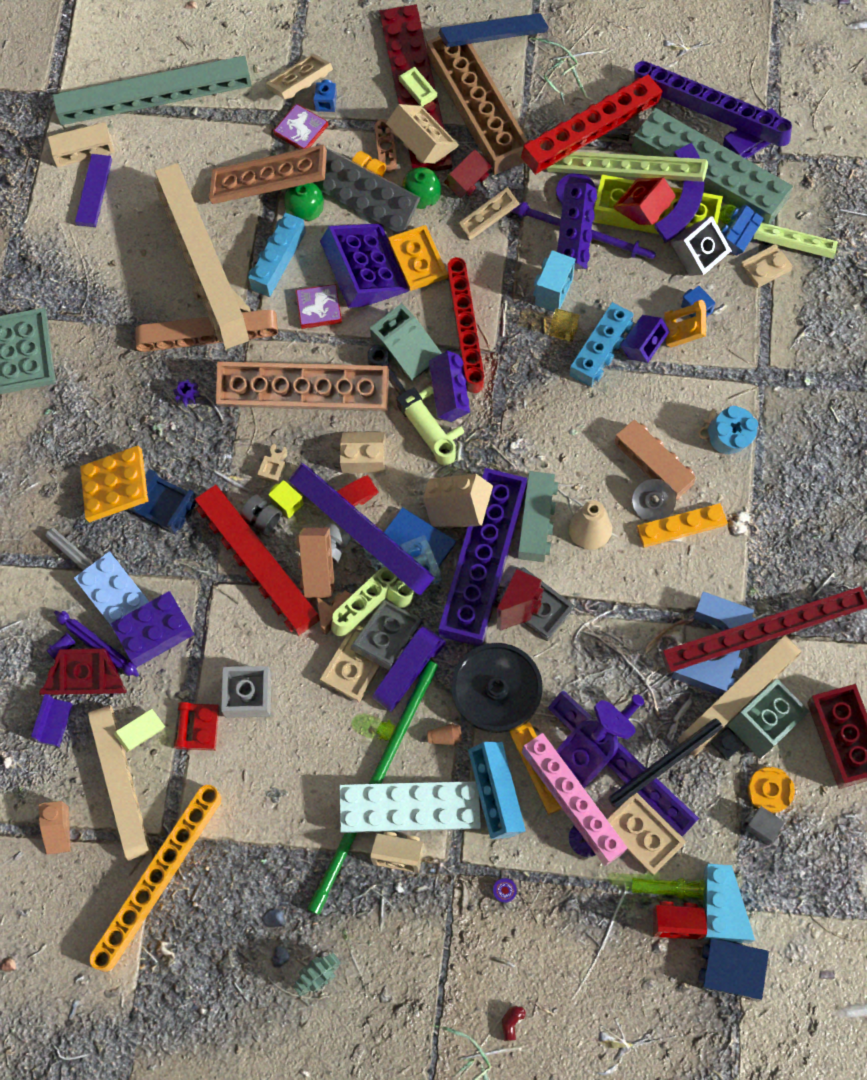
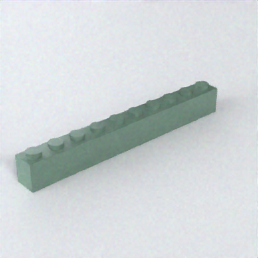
M240 56L54 94L53 97L60 124L66 125L251 87L252 84L246 57Z

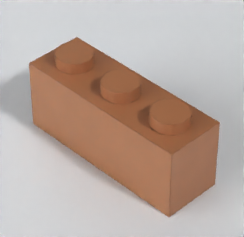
M330 527L303 528L296 538V546L300 549L301 555L298 559V567L302 569V577L300 579L301 590H304L305 598H331L335 590Z

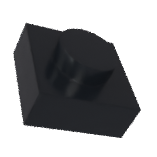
M727 728L711 743L726 761L745 745L730 728Z

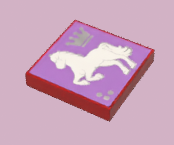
M296 103L273 130L275 136L301 150L310 148L329 125L328 121Z
M336 284L296 290L301 329L342 323Z

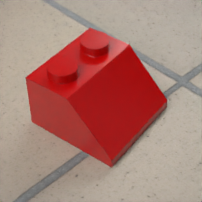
M664 177L639 178L634 181L613 208L638 225H653L658 221L662 212L670 207L676 195Z
M663 901L660 902V905L654 907L653 937L702 940L707 935L704 908H698V904L684 903L683 907L674 906V902Z

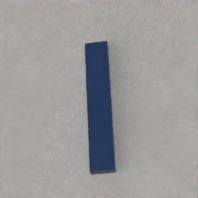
M541 13L442 27L438 33L446 47L545 33L549 27Z

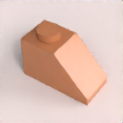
M63 801L39 804L40 830L46 854L71 852L69 806Z

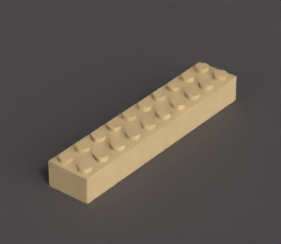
M178 163L155 170L157 179L154 180L157 191H161L158 193L160 202L163 206H166L164 211L167 219L173 221L170 222L172 231L176 235L179 248L183 251L184 260L190 267L189 272L195 281L198 294L202 297L203 306L209 314L208 317L212 327L214 326L218 342H223L225 349L248 342L249 337L243 315Z

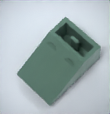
M402 303L370 327L371 340L376 345H382L387 349L390 360L411 381L430 367L429 360L442 354L416 317Z

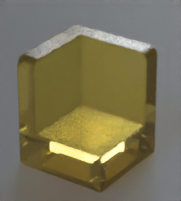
M558 308L555 309L549 335L573 342L579 325L580 315Z

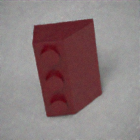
M516 569L497 608L498 630H504L531 620L533 614H538L542 605L541 600L544 590L541 588V579Z

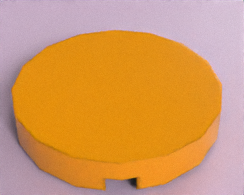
M764 767L756 771L749 779L747 786L748 797L752 805L757 809L762 806L772 814L779 813L785 810L793 801L795 794L793 781L782 769Z

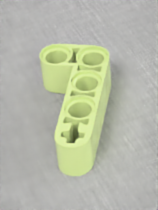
M382 567L333 613L332 632L337 636H346L386 598L394 605L405 608L411 604L414 591L387 567ZM400 592H404V593H406L407 595L403 596V595H401V594H399V593H400ZM368 593H375L376 595L371 596ZM353 607H360L361 610H355Z

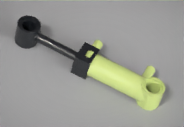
M382 345L372 346L368 350V363L370 366H388L389 381L399 394L396 397L399 410L404 417H408L434 453L435 459L439 464L449 465L454 462L456 449L453 440L464 433L463 428L458 426L445 434L422 402L434 394L433 387L429 386L419 393L415 387L406 391L389 367L387 349ZM377 357L383 358L379 361L374 360ZM443 449H448L450 452L447 454H443L440 451Z

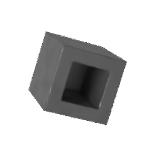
M761 806L757 812L754 809L750 812L745 820L749 823L745 830L767 845H770L785 822Z

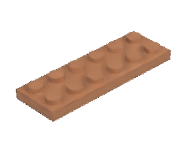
M323 144L212 169L209 200L212 204L325 180L327 150Z

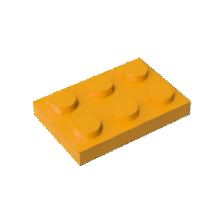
M426 225L388 237L389 245L410 291L448 279V272Z

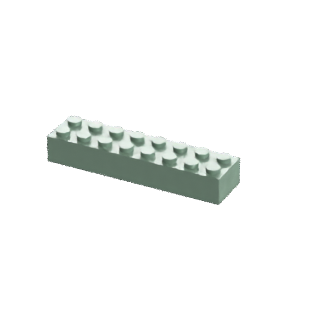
M657 108L653 110L634 134L633 151L643 156L674 157V151L692 143L700 159H707L708 161L704 179V192L723 196L722 202L734 209L747 205L754 213L763 217L762 223L771 224L788 201L793 185Z

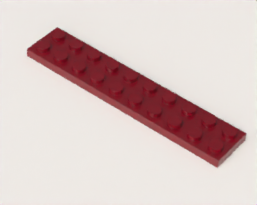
M417 4L379 10L398 104L420 106L399 81L400 75L416 67L436 91ZM437 97L422 107L444 129ZM408 149L412 169L424 167L433 172L452 169L450 153L436 163L424 164L416 159V155L412 150Z

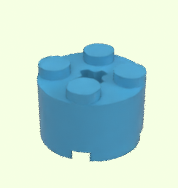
M730 406L720 412L710 422L708 426L710 443L714 449L722 454L741 452L754 441L757 435L758 421L746 409Z

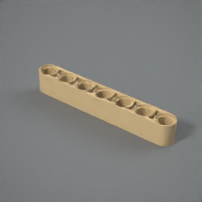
M785 635L700 716L677 741L681 744L715 718L718 719L723 728L690 753L695 757L778 677L802 651Z
M111 705L90 711L88 716L126 859L130 861L151 854L125 750L114 735L119 728Z

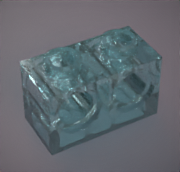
M425 535L400 544L401 548L409 555L412 551L421 552L419 556L413 558L435 577L430 585L442 581L440 569Z

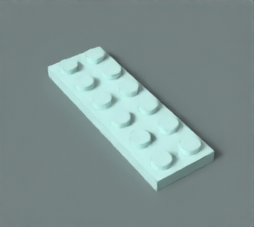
M476 781L339 786L340 833L481 828L479 792Z

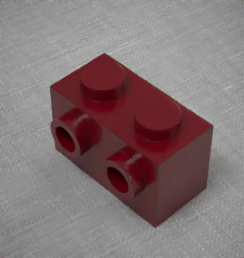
M474 149L448 175L444 183L460 199L465 194L470 196L477 188L475 184L478 181L482 184L489 176L487 172L492 166Z

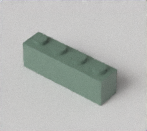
M529 471L518 559L544 562L545 555H550L551 542H547V536L552 535L554 522H549L550 515H555L556 502H552V496L557 495L558 482H554L555 474Z

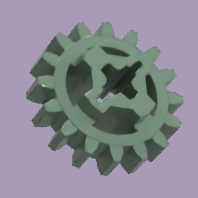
M334 953L323 958H314L307 966L300 970V979L295 981L293 988L300 997L311 991L319 992L335 978L334 971L339 968L341 961Z

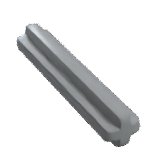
M50 528L46 532L45 536L81 569L85 570L93 564L88 557L56 529Z

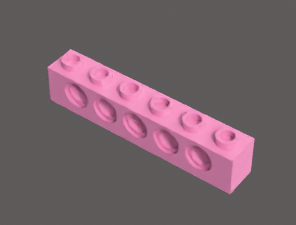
M542 733L524 745L521 753L602 864L607 866L626 851L627 846L545 735Z

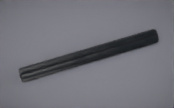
M716 718L610 795L608 800L615 808L620 806L723 728L721 722Z

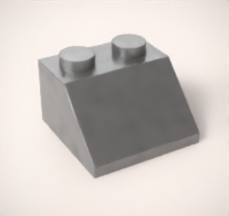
M712 216L684 229L670 241L689 276L704 275L731 252Z

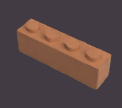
M634 419L616 435L614 444L651 479H660L668 483L675 492L676 500L694 485L696 477L692 469L684 466L675 453L669 452L659 438H654L644 424L638 423Z

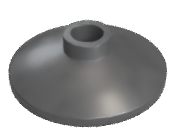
M645 480L636 487L633 493V508L642 519L650 522L669 517L676 505L675 492L663 480ZM651 496H658L659 501L653 502Z

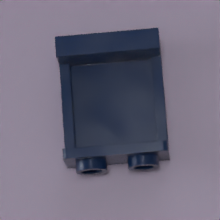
M148 469L145 474L148 502L129 508V510L175 534L184 525L188 512L192 511L196 505L195 493L190 489L187 492L160 478L157 472Z
M711 938L708 944L704 943L702 958H705L704 968L700 967L698 982L702 983L701 989H710L746 997L756 1002L761 1001L763 998L769 951Z

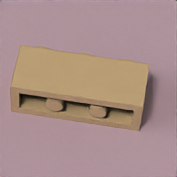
M106 122L96 123L64 133H57L48 137L52 156L57 167L91 159V154L107 155L115 153Z

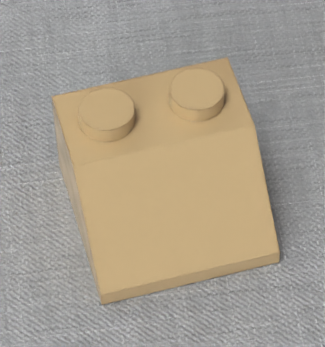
M342 432L340 443L342 473H385V432Z
M384 831L383 835L377 834L370 857L374 866L419 873L424 843L420 841L419 837L407 835L406 839L399 838L396 833Z

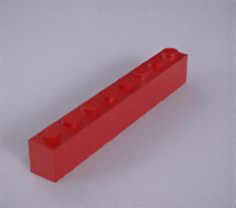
M215 484L195 498L198 505L195 509L202 519L206 517L209 520L208 526L214 534H220L222 537L220 541L226 550L231 549L234 552L233 558L239 566L244 565L248 570L245 574L252 583L255 581L260 586L258 590L264 599L269 597L273 603L271 607L278 616L280 614L283 615L286 619L284 624L291 633L295 631L300 636L320 621L318 613L219 487Z

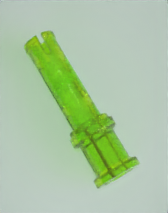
M680 877V879L677 878V881L632 878V893L677 895L679 899L694 897L704 900V879L691 881Z

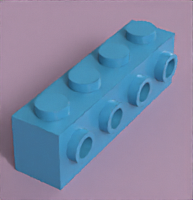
M285 213L282 219L277 221L276 230L273 235L268 237L265 250L260 252L256 266L249 271L248 279L252 291L271 297L306 233L303 219Z
M612 302L572 363L569 376L589 387H592L595 381L599 382L604 373L603 368L605 365L609 366L614 358L613 353L615 349L619 350L621 348L620 345L624 341V335L626 333L629 334L634 327V313Z
M483 742L468 749L490 839L511 838L525 832L503 742Z

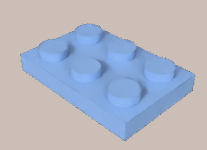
M110 551L74 577L110 625L112 622L149 602Z

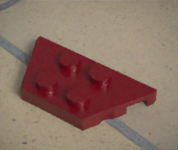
M107 649L59 650L55 658V664L50 668L47 675L46 683L39 691V695L127 693Z

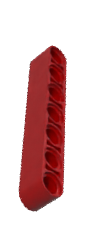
M455 257L448 262V280L460 355L463 360L466 389L471 393H478L484 388V370L467 267L462 258ZM460 305H465V306H467V307L461 308V307H459V306H460ZM468 323V324H470V325H469V326H463L462 324ZM467 341L473 342L470 345L465 344ZM469 360H475L476 362H475V363H469V362H467V361H469ZM477 378L479 381L472 382L471 379Z

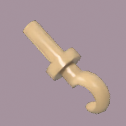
M712 408L708 420H704L705 427H702L698 432L701 439L709 438V436H702L701 433L705 430L708 431V426L717 412L714 408Z

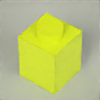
M284 480L280 484H275L268 494L270 502L288 519L304 505L302 496Z

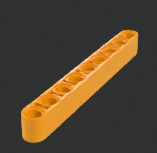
M202 786L182 814L92 951L90 964L93 968L102 972H108L114 968L219 807L221 795L214 786ZM207 793H215V797L212 801H204V797ZM195 812H201V819L197 822H192V815ZM182 832H188V839L184 842H179V835ZM174 851L176 854L175 859L171 862H166L165 857L167 853ZM156 872H162L161 880L157 883H153V874ZM148 892V900L145 903H139L140 894ZM134 912L135 920L131 924H126V915ZM116 933H121V942L113 945L112 937ZM102 954H107V963L99 966V957Z

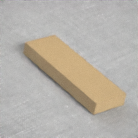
M507 187L458 224L469 240H472L520 204Z

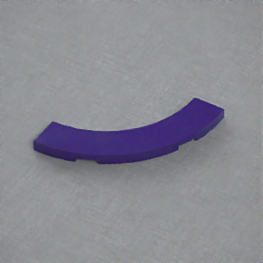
M692 143L674 151V157L700 159ZM683 180V191L677 205L664 219L657 222L654 227L665 243L679 235L695 217L703 197L704 182Z

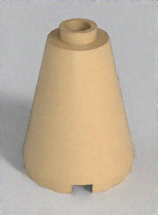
M596 500L585 503L572 516L569 522V536L577 546L579 545L587 550L599 549L604 546L612 534V524L603 504Z

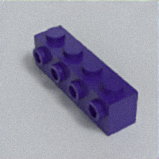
M588 183L565 184L557 252L575 258L574 270L587 269L590 259L589 247L592 240L591 230L595 217L594 205L597 193L596 188Z

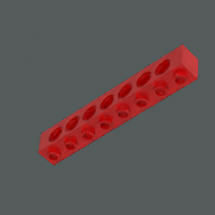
M649 74L642 78L638 77L627 87L623 86L613 95L605 96L601 102L591 104L585 111L574 114L568 121H562L554 129L544 131L535 140L527 141L523 146L521 158L536 175L656 105L663 91Z

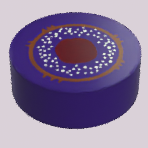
M507 878L498 880L493 887L494 897L501 903L511 902L517 893L515 883Z

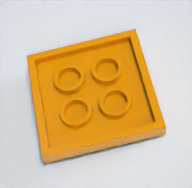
M138 445L80 466L85 519L89 523L148 502L142 449Z

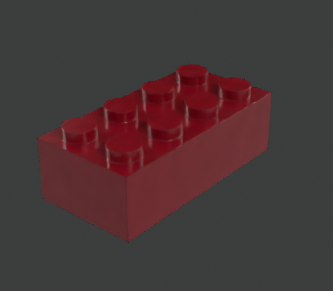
M856 683L812 695L807 705L838 789L867 782V712Z

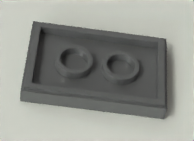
M521 568V571L536 577L526 568ZM542 581L541 588L544 590L541 608L537 615L533 614L531 620L524 622V624L548 641L575 609V605ZM508 585L496 598L495 601L500 604Z
M383 600L352 643L351 650L390 670L422 624V619Z

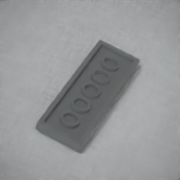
M325 146L327 150L325 180L313 183L322 192L399 234L406 232L421 197Z

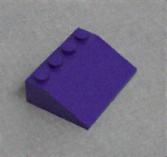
M381 224L328 226L320 243L348 308L369 306L409 292L407 283Z

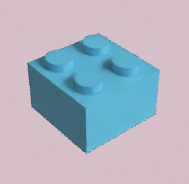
M551 251L549 258L545 257L541 268L543 271L541 275L537 274L534 282L536 287L533 296L536 297V306L556 313L559 312L573 281L575 258L555 251Z

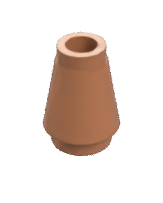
M452 723L428 730L429 744L456 746L457 743H462L460 725Z

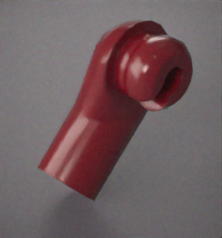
M522 1006L510 1007L502 1018L504 1041L516 1040L514 1026L526 1016V1011Z

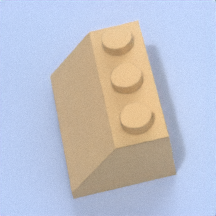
M398 104L386 123L391 128V132L404 142L403 145L407 149L412 150L416 155V159L424 164L436 163L459 145L422 106Z
M477 474L429 479L423 500L431 526L436 529L482 526L493 485Z

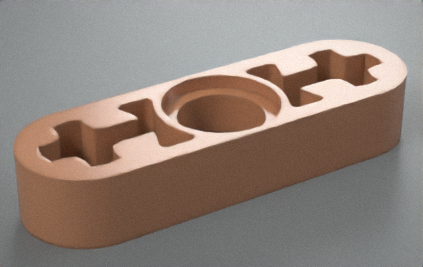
M380 119L374 126L378 159L386 164L385 156H389L390 165H386L385 173H391L397 168L394 135L391 132V128L386 124L388 120ZM385 127L386 129L385 136H382L381 128ZM383 143L391 144L389 149H382L380 146Z

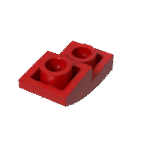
M368 475L351 482L337 491L354 507L357 504L364 505L379 493Z

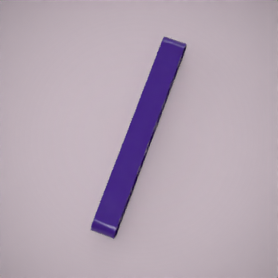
M640 61L634 66V80L649 74L662 89V98L776 146H786L791 141L792 123L788 119L647 61Z
M300 463L288 481L409 588L422 595L435 577L313 470Z

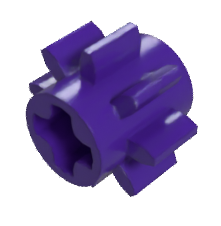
M189 379L183 382L178 381L177 389H173L174 395H176V402L180 403L182 401L185 407L188 404H196V397H200L197 383L191 384Z

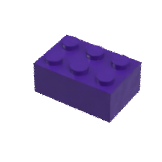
M170 591L111 623L128 657L136 668L195 635Z

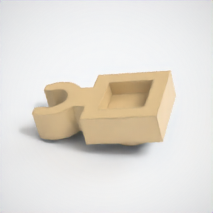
M273 444L270 448L271 457L264 456L257 475L258 478L278 484L286 466L285 462L281 460L286 458L287 448L284 447L281 453H276L277 446Z

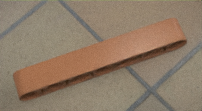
M260 310L242 313L249 339L271 337L278 334L277 314L275 311ZM209 317L143 324L135 328L136 349L142 352L219 343Z

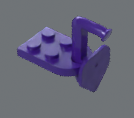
M638 694L633 695L631 701L622 712L608 701L601 700L594 706L597 718L586 719L577 725L556 750L584 789L616 754L618 749L617 736L629 739L635 734L636 729L628 719L644 704L642 696Z

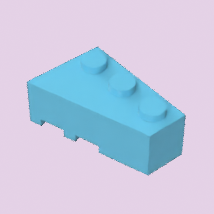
M707 864L704 867L703 892L707 935L703 940L713 938L727 942L751 944L755 941L732 865Z

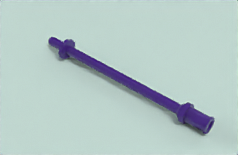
M519 202L520 205L510 211L517 214L520 218L529 216L560 227V218L531 209L527 202ZM591 230L592 239L631 252V258H635L636 254L649 259L656 257L654 251L640 247L639 240L632 244Z

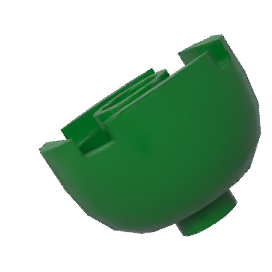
M424 167L414 168L403 178L401 187L421 197L417 209H425L426 206L431 204L433 206L440 199V180L432 170Z
M309 183L290 187L285 192L284 204L286 213L308 222L316 219L323 212V194L316 184Z

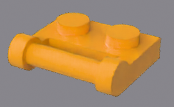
M703 300L696 301L688 307L664 313L666 326L670 331L666 337V345L670 348L706 336V305ZM696 312L695 317L676 323V319Z

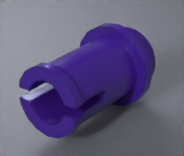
M66 632L53 645L49 644V648L46 651L55 660L59 650L69 649L76 642Z

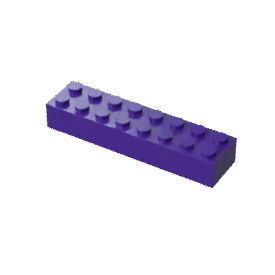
M488 468L484 469L482 478L493 485L483 523L482 526H469L467 528L439 625L440 637L477 647L484 643L527 488V478Z

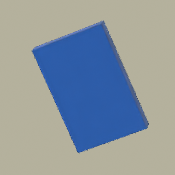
M403 507L384 532L432 575L436 573L456 545L454 539Z

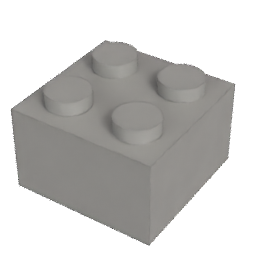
M268 666L223 667L221 711L225 718L271 717V671Z

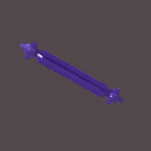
M54 611L57 622L65 625L67 630L92 649H107L114 666L123 669L124 674L127 676H139L136 666L132 662H127L123 655L77 620L71 619L66 611Z

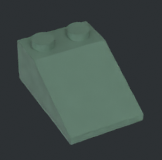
M776 679L728 724V727L761 759L810 711Z

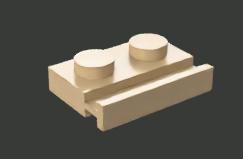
M777 244L741 263V267L746 270V274L756 288L782 276L793 268V265L784 253L778 249Z

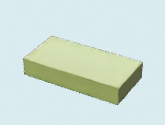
M416 67L399 76V81L420 106H424L437 98V92Z
M153 709L117 730L114 735L126 752H129L162 731L165 726Z

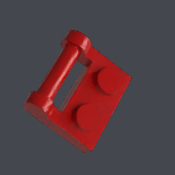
M179 702V724L174 748L216 751L219 705ZM189 712H195L192 741H186Z

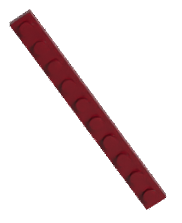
M860 586L663 650L660 653L667 672L670 674L867 609V599Z

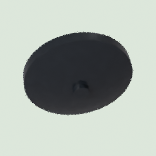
M488 643L472 649L460 660L452 677V697L456 709L470 725L482 731L504 733L515 730L533 717L541 702L543 683L536 663L523 650L510 644Z

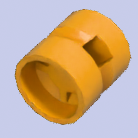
M363 151L357 152L352 159L355 163L382 177L385 174L386 164L376 158L372 159L369 154Z

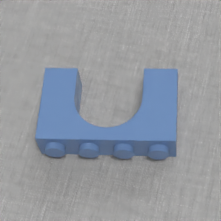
M704 591L693 617L714 625L722 631L756 620V618L752 617L754 609ZM740 650L727 654L719 660L706 661L673 672L672 678L722 696L734 684L735 679L731 678L734 670L738 671L742 658L738 657Z

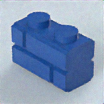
M747 205L735 208L729 215L731 220L728 225L725 224L720 229L731 249L730 253L736 256L744 252L764 220L763 217L754 213Z

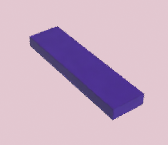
M91 154L75 220L77 226H97L112 163V157L109 155Z

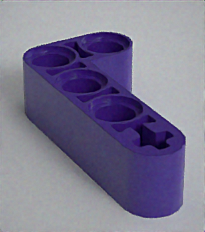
M421 627L378 686L372 699L388 711H393L429 659L439 654L446 641L429 628Z

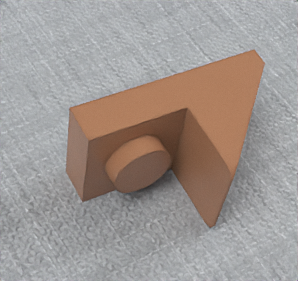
M346 590L333 599L332 606L317 597L320 625L325 635L331 630L333 613L352 596Z

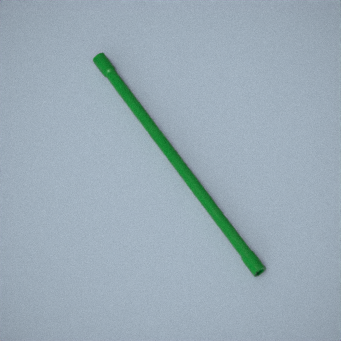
M428 661L422 669L413 693L369 784L382 783L425 691L431 684L439 667L436 663ZM344 833L326 873L307 907L308 911L320 915L328 898L329 891L357 833Z

